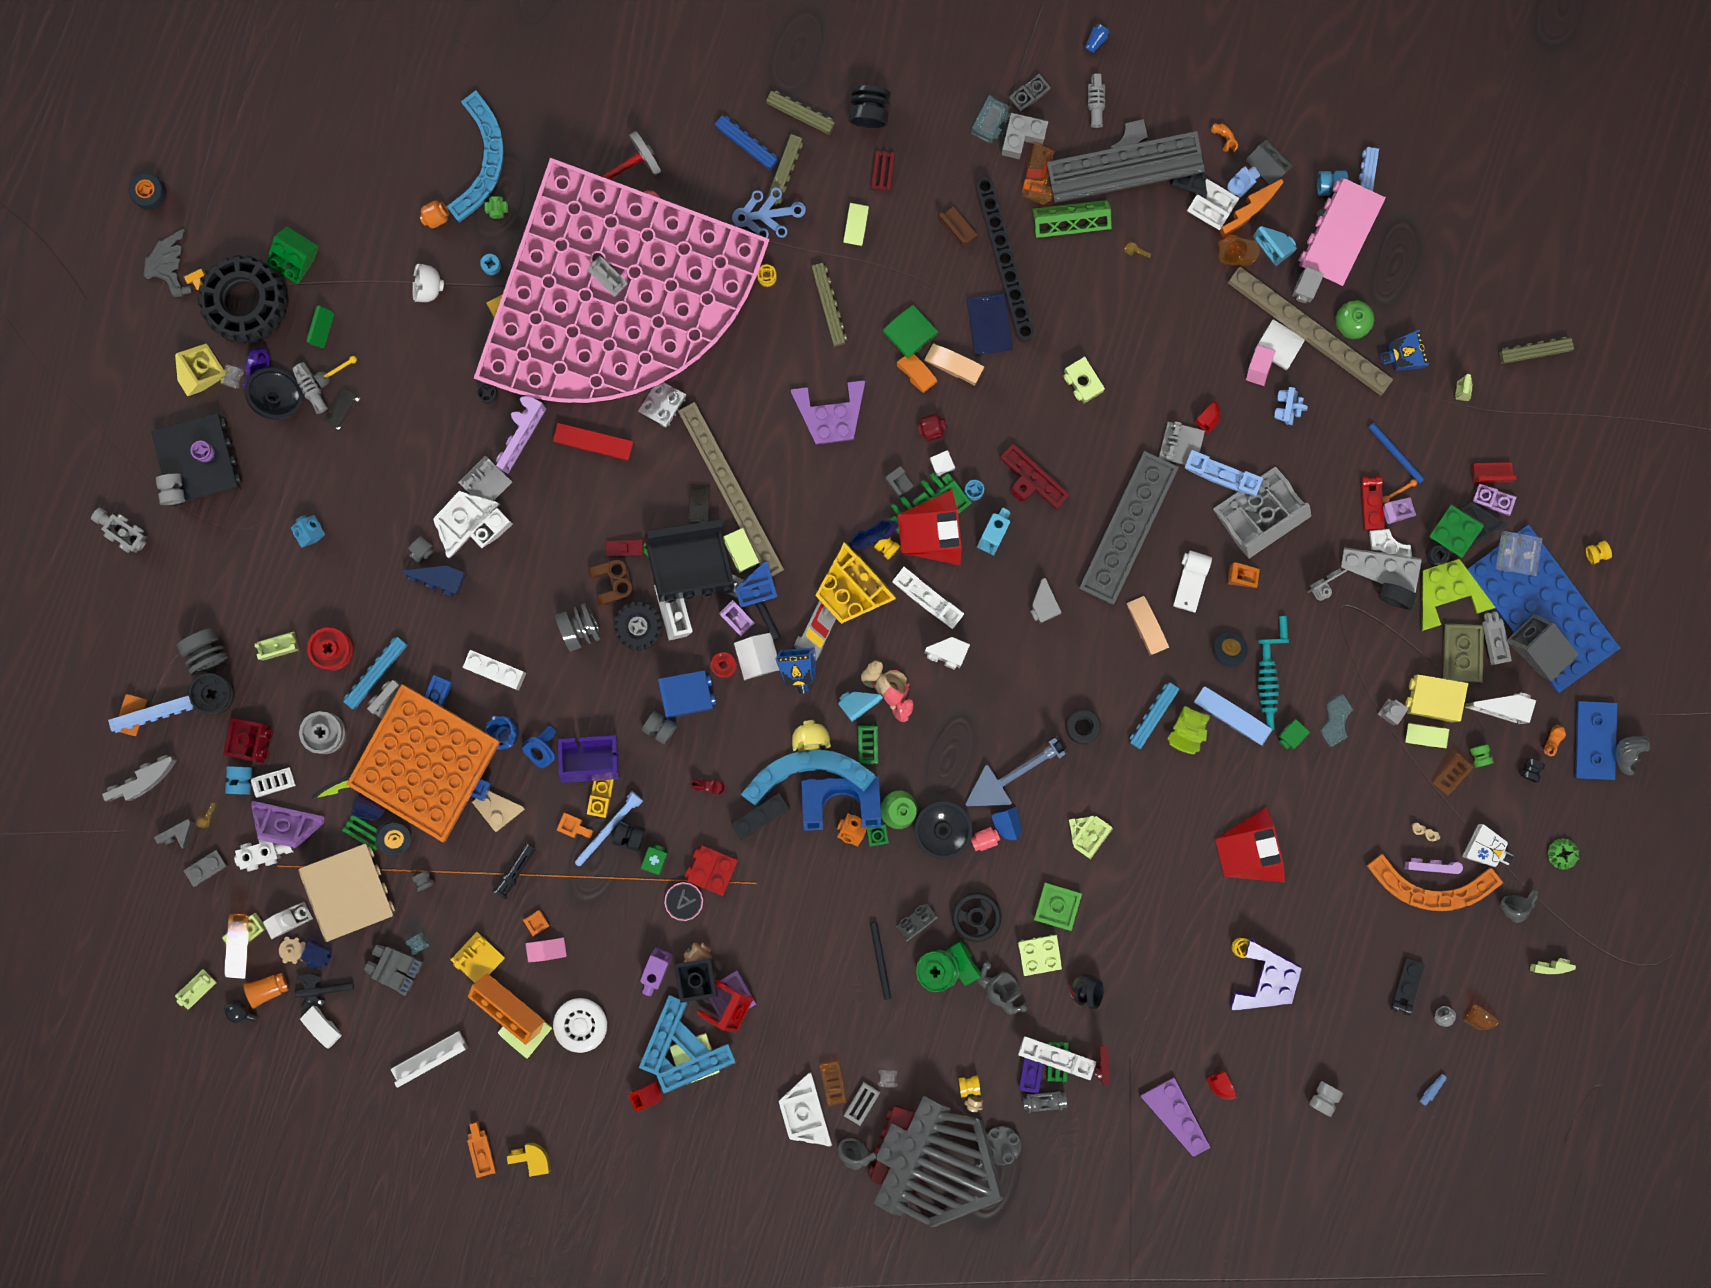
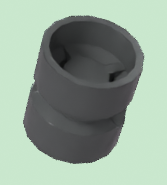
M654 710L643 726L642 732L650 737L654 735L655 740L665 745L674 733L677 724L670 719L664 720V716Z

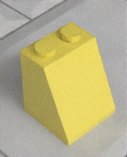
M1415 675L1414 679L1411 678L1409 684L1411 694L1410 697H1407L1405 704L1408 708L1407 713L1451 723L1460 722L1468 683Z

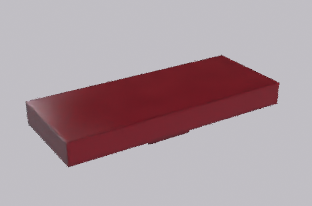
M644 540L606 541V556H644Z

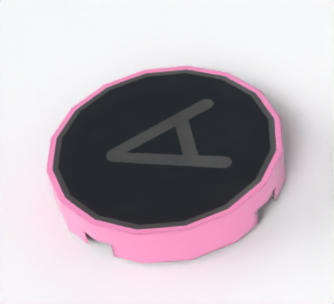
M682 882L675 884L668 890L665 896L667 912L677 920L687 921L693 919L700 913L703 907L702 893L691 883Z

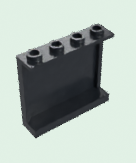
M218 413L151 431L162 475L181 474L183 485L180 489L184 490L185 502L234 488L241 489L242 477L236 470L237 458L235 454H232L231 447H233L231 437L227 436L226 432L228 424L226 418ZM196 441H205L214 448V457L209 462H201L192 456L191 446ZM182 503L174 504V505H172V506H174V507L181 506Z
M721 520L646 532L644 540L659 602L673 603L677 599L691 600L695 596L703 595V597H709L714 593L721 592L722 594H727L734 590L737 582L733 581L721 533L723 527Z

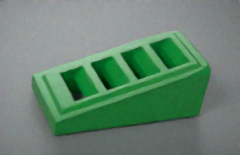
M858 723V754L860 764H878L877 723ZM862 730H873V733H862ZM862 738H873V741H862ZM863 746H874V749H863ZM874 753V757H863V754Z

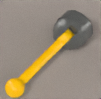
M351 356L348 361L329 373L320 371L313 376L320 387L323 388L329 383L331 375L351 363H356L357 358Z

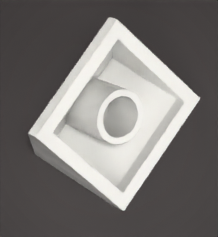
M770 633L752 636L734 643L744 680L779 671L775 659L777 653Z

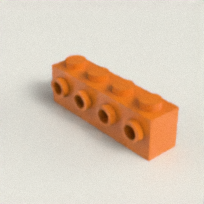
M488 973L472 985L468 998L526 1045L541 1032L545 1020Z

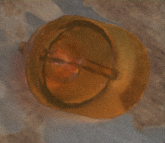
M1228 235L1223 240H1218L1219 260L1224 264L1248 266L1255 262L1259 256L1260 247L1253 240L1244 239L1237 235Z

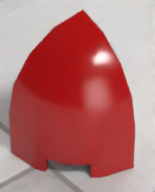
M1214 400L1195 421L1208 435L1220 421L1221 410L1219 404Z
M1224 1070L1206 1078L1210 1089L1216 1096L1227 1100L1237 1098L1235 1090Z

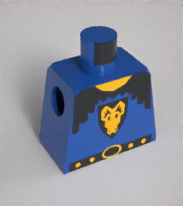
M1420 330L1392 341L1388 344L1389 352L1380 354L1382 365L1392 363L1395 371L1422 369L1429 365Z
M815 647L780 650L775 659L787 686L796 685L797 691L800 694L808 692V684H811L816 677Z

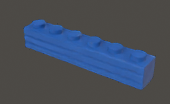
M722 115L715 123V127L768 170L771 171L778 162L775 154H770L765 146L762 145L761 147L755 138L751 139L746 131H741L740 127L736 123H731V119L727 116L724 117Z

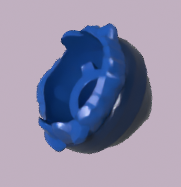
M492 716V720L487 722L486 733L501 741L497 750H506L517 742L519 728L516 721L509 716Z

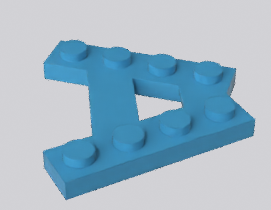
M670 995L639 1066L640 1069L657 1075L664 1094L736 1063L729 1044L710 1052L681 1022L688 1003H680V999ZM672 1040L692 1060L674 1067L665 1058Z

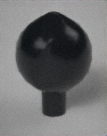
M241 1000L231 1001L224 1007L225 1016L232 1023H242L246 1019L253 1022L256 1021L257 1014L249 1012L248 1005Z

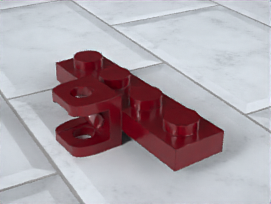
M1014 444L1000 457V460L1020 477L1011 489V494L1020 502L1027 500L1036 491L1053 508L1057 509L1070 495Z

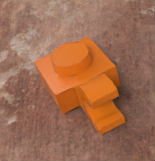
M567 813L563 814L557 831L573 838L576 837L577 833L591 838L593 830L581 826L583 820Z

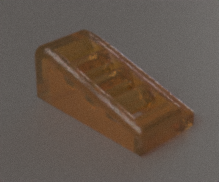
M1457 753L1433 784L1449 796L1474 766ZM1460 762L1465 766V768L1462 769L1457 765V763ZM1453 767L1460 772L1459 776L1452 771ZM1448 773L1455 778L1454 782L1446 776ZM1443 779L1451 785L1449 788L1441 782Z
M839 1062L820 1065L827 1105L833 1106L847 1103ZM838 1078L836 1081L827 1082L829 1079ZM840 1086V1088L828 1090L830 1087ZM841 1093L839 1097L830 1098V1095Z

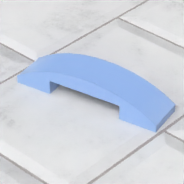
M1191 450L1185 465V469L1202 478L1252 496L1257 495L1263 480L1262 477L1247 471L1241 472L1211 460L1209 456Z

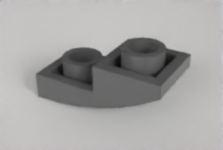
M1039 73L1026 85L1016 90L1009 98L1022 112L1052 88Z

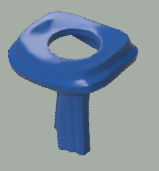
M548 726L539 737H531L522 744L524 754L541 769L548 766L556 758L555 752L547 744L557 733V730L551 726ZM532 748L539 749L543 754V759H538Z

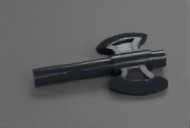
M303 974L298 976L296 980L302 983L304 988L295 990V997H306V1002L301 1009L308 1011L312 1006L319 1008L325 1003L324 999L318 997L321 994L354 990V983L349 982L320 987L316 986V983L322 980L321 977L314 974Z

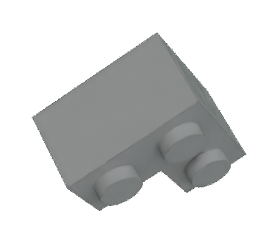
M1011 113L1002 155L1020 159L1024 141L1043 145L1048 121Z

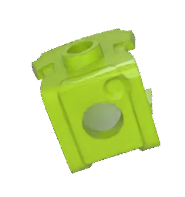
M1184 706L1173 727L1175 731L1171 732L1168 737L1170 745L1189 754L1199 752L1200 743L1206 741L1207 738L1205 727L1210 716Z

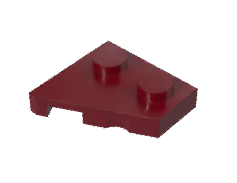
M1100 1046L1098 1066H1095V1077L1102 1085L1110 1084L1108 1046Z

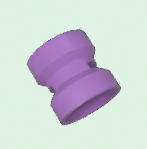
M196 441L191 446L192 456L201 462H209L214 457V448L205 441Z

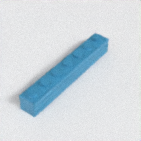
M394 637L390 641L391 645L382 651L381 657L378 656L376 658V663L367 669V674L359 679L358 685L355 684L352 688L353 691L344 697V703L351 709L355 710L408 646L399 637Z

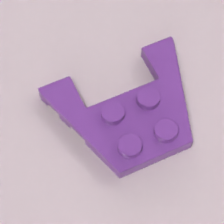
M865 381L848 382L850 402L810 407L808 387L791 389V394L816 445L854 440Z

